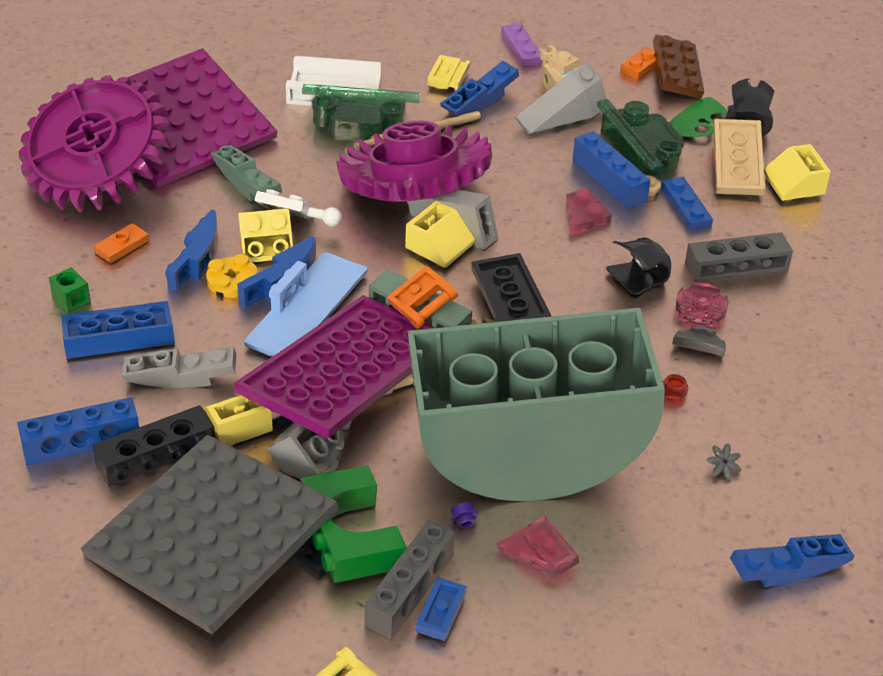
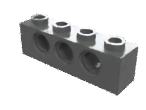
M782 232L688 243L685 264L694 282L789 270L793 250Z
M430 520L425 523L364 604L365 628L392 641L453 557L454 531Z

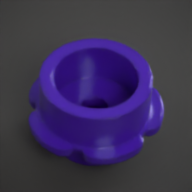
M472 503L458 504L450 510L452 515L450 522L458 525L459 528H468L475 524V519H477L479 512L474 509Z

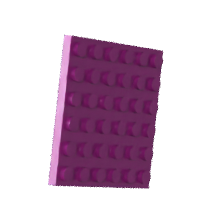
M203 48L127 77L131 83L140 82L146 86L148 91H153L169 114L165 118L172 127V131L160 132L165 134L171 147L154 146L164 159V164H158L147 159L145 161L154 176L151 181L157 188L216 164L211 153L218 151L223 146L232 145L244 152L277 137L276 128Z

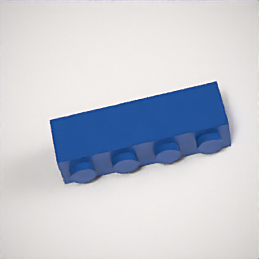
M592 131L575 137L572 160L628 210L647 203L651 180L596 132Z

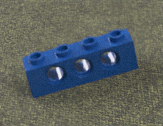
M130 397L17 422L26 466L91 452L93 451V444L139 428V420L133 398Z

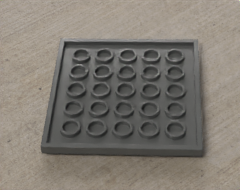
M207 435L84 544L81 550L86 558L210 634H213L338 510V505L335 500Z

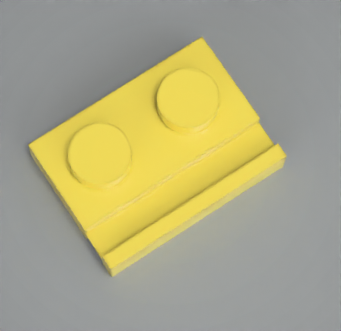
M440 55L427 78V85L438 89L453 87L456 91L460 88L470 68V61L467 60L465 63L460 62L461 59Z

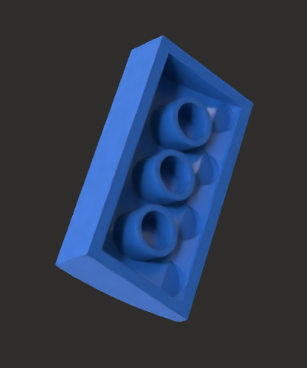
M168 301L61 315L66 359L175 344Z

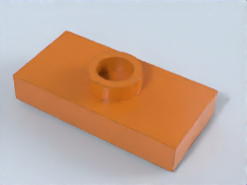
M132 223L93 246L94 253L111 264L148 242L149 234Z

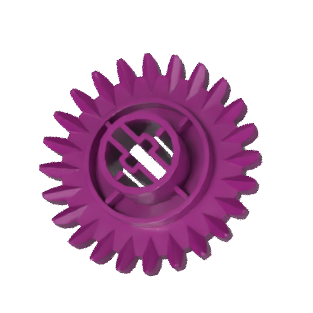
M105 75L100 80H94L91 77L85 79L82 84L76 85V83H72L62 93L56 92L53 94L51 101L40 105L38 115L29 119L27 125L30 130L21 136V142L24 145L19 150V159L22 162L21 172L33 192L39 191L41 198L47 204L53 195V199L61 210H64L70 196L71 202L77 211L82 212L85 195L89 196L97 210H102L103 191H107L117 204L121 203V195L118 185L121 183L137 194L139 188L132 176L135 172L152 180L154 176L145 161L147 159L158 164H164V159L154 146L171 147L165 134L160 131H172V127L165 118L169 114L161 104L158 96L153 91H148L144 84L140 82L131 83L127 77H120L114 81L111 75Z
M408 121L385 129L382 134L383 139L375 133V146L373 148L360 139V152L348 146V156L340 153V161H337L340 181L343 186L348 187V190L377 200L415 201L455 192L482 177L485 171L490 168L492 148L491 143H488L487 136L480 140L479 131H476L468 138L467 127H464L454 139L451 125H448L443 134H441L438 124L431 121Z

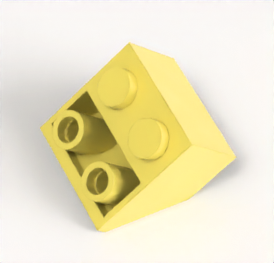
M811 144L787 148L764 168V175L781 200L824 195L831 173Z
M437 200L406 224V248L444 268L449 266L475 243V238L458 212Z
M289 208L238 213L242 254L248 256L250 262L273 261V256L293 246Z
M242 395L202 407L214 425L215 438L229 446L273 431L272 411L254 401L248 400Z

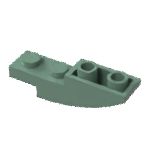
M232 145L223 146L218 151L211 153L213 160L224 176L250 201L255 200L257 191L266 193V189L279 193L282 192L281 183L258 170L255 159Z

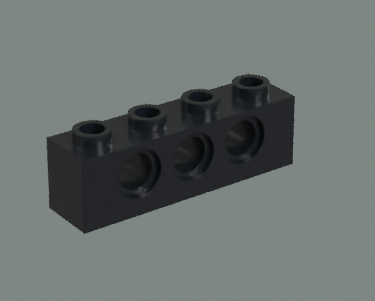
M198 405L93 444L95 463L108 487L179 461L205 436L210 435L215 438V429L202 407Z

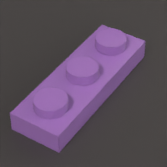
M511 23L501 26V34L522 67L542 64L543 60L540 59V51L522 23Z

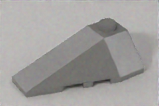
M586 62L518 114L515 120L528 135L552 130L554 127L565 124L568 126L580 120H591L608 108L602 80Z
M351 421L328 439L299 424L293 423L266 450L283 473L297 478L334 472L339 463L336 460L338 452L343 449L345 444L342 439L345 430L350 428Z

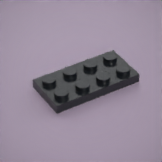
M521 253L471 262L472 272L495 322L551 317V313Z

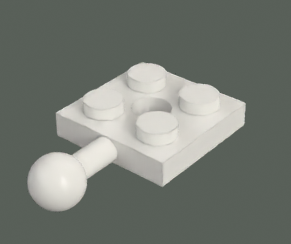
M266 189V193L259 191L256 193L255 201L268 210L289 208L290 216L312 221L315 218L321 219L329 227L339 225L342 220L341 212L335 207H329L326 210L310 207V203L303 201L304 198L289 195V198L280 196L281 193Z

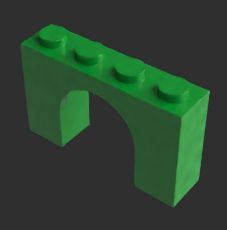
M369 466L301 477L300 483L335 500L338 505V510L313 534L314 546L316 550H321L323 568L325 572H330L334 583L389 572L407 548L397 526L366 532H353L337 526L332 521L335 516L341 513L376 506L377 483Z

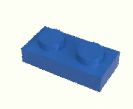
M437 577L416 622L415 632L446 641L465 598L467 586Z

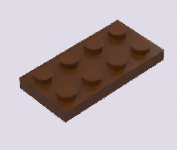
M655 35L653 47L660 89L702 99L704 86L696 45L688 40L681 41L667 35Z

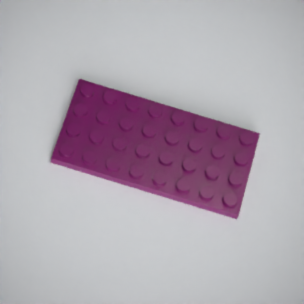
M362 295L237 380L234 385V392L328 439L412 373L408 331L432 329L434 327L425 323L417 329L399 311Z

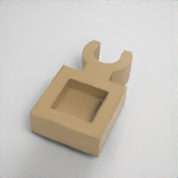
M552 45L548 46V51L540 50V59L548 61V66L563 75L579 67V59L564 50L558 52Z

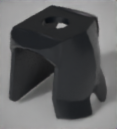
M749 78L736 82L732 85L733 105L728 106L725 119L761 121L762 136L767 135L773 127V116L769 107L775 92L774 89L763 80H760L756 87L751 86Z
M646 237L628 242H612L631 252L630 254L633 256V259L629 263L607 266L606 270L631 294L638 295L653 286L662 285L669 280L671 259L660 244Z

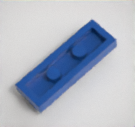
M684 177L662 180L661 189L690 231L712 227V216Z

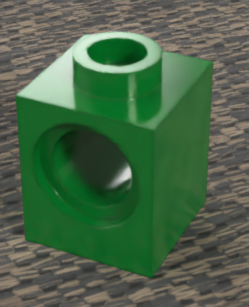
M72 267L49 277L52 298L67 313L91 303L88 282Z

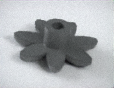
M729 443L725 444L723 450L715 445L712 447L715 456L707 458V461L716 465L713 470L714 476L719 475L723 471L725 478L730 480L732 476L731 470L734 472L741 471L740 466L734 463L740 458L741 454H730L731 446Z

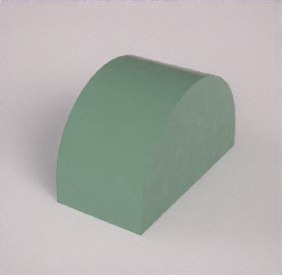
M641 308L408 331L409 353L419 427L425 453L433 466L444 477L472 493L500 500L537 501L563 497L586 490L613 477L631 464L651 442L660 424L665 389Z

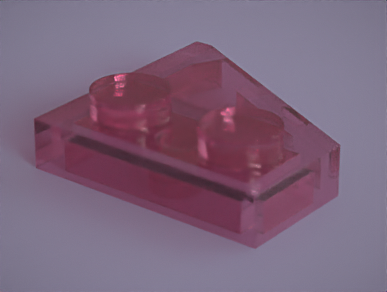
M587 188L566 194L567 218L571 235L611 222L612 214Z
M545 515L497 543L499 553L553 578L580 563L579 555Z

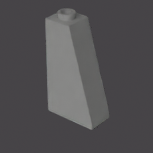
M457 190L435 198L408 201L410 214L414 217L436 200L455 209L475 238L473 246L481 250H485L498 239L489 195Z

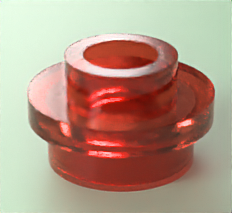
M671 374L663 380L664 395L666 397L681 399L688 394L689 387L683 376Z

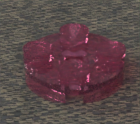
M694 283L685 290L683 287L677 294L675 304L676 310L679 313L678 318L683 322L716 327L719 325L720 320L726 316L729 304L726 295L724 298L719 294L720 289L706 283Z

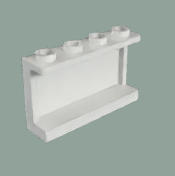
M294 56L293 74L291 80L286 82V104L375 111L381 84L380 62Z

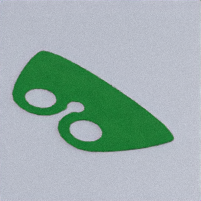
M711 97L700 99L675 116L663 128L662 134L682 137L709 136L714 132V127L711 124L701 123L698 120L705 119L707 122L714 123V120L710 118L711 115L719 113L726 117L728 111ZM697 126H706L709 128V131L698 133L695 131V128Z

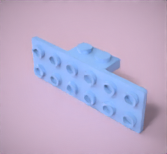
M323 252L308 270L306 263L297 261L290 269L286 270L278 283L271 287L269 292L271 311L244 340V345L273 357L327 320L365 276L367 267L327 252Z

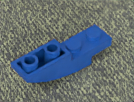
M502 60L478 81L472 78L442 101L440 105L456 116L480 111L505 95L504 88L519 77V70Z
M210 210L186 234L184 239L186 249H183L176 260L168 265L165 272L169 290L178 292L190 278L200 280L207 272L208 264L214 259L218 246L216 211Z
M311 236L272 257V266L237 283L239 304L247 308L265 297L271 301V298H269L271 287L277 284L284 276L286 270L290 269L297 261L306 263L308 270L316 259V238Z
M841 534L793 537L789 539L786 546L734 550L730 559L743 581L761 580L764 587H771L818 576L852 561L855 556Z

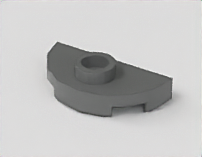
M691 326L688 330L677 331L673 337V345L720 356L725 355V341L716 336V331L710 328Z

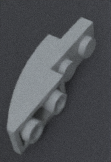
M234 347L181 356L178 348L128 356L124 359L122 378L125 381L162 388L212 386V377L235 374L237 354Z

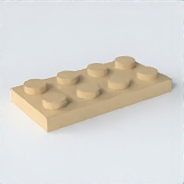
M714 119L716 194L764 196L765 178L761 121Z

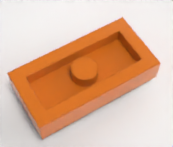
M643 48L621 64L620 72L637 80L656 67L655 51L650 48Z

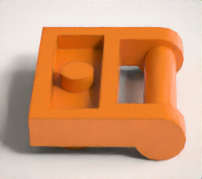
M426 265L387 296L389 304L404 315L415 328L419 329L425 324L424 321L445 303L455 300L458 297V293L454 287ZM440 290L442 292L418 313L415 311L416 308Z

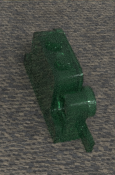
M303 84L302 94L315 95L311 101L314 124L319 127H329L330 137L336 140L359 141L362 139L365 141L371 139L375 133L383 134L384 130L388 127L405 121L407 102L419 103L420 92Z
M609 99L597 102V106L603 112L601 133L615 150L643 174L655 177L656 175L675 171L678 168L684 140L662 115L656 113L649 114V106L641 101H630L622 109H616Z

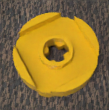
M244 254L214 259L208 264L209 268L206 272L207 286L215 294L218 291L223 293L224 297L236 298L238 297L237 283L257 274L258 270L249 261L248 256Z

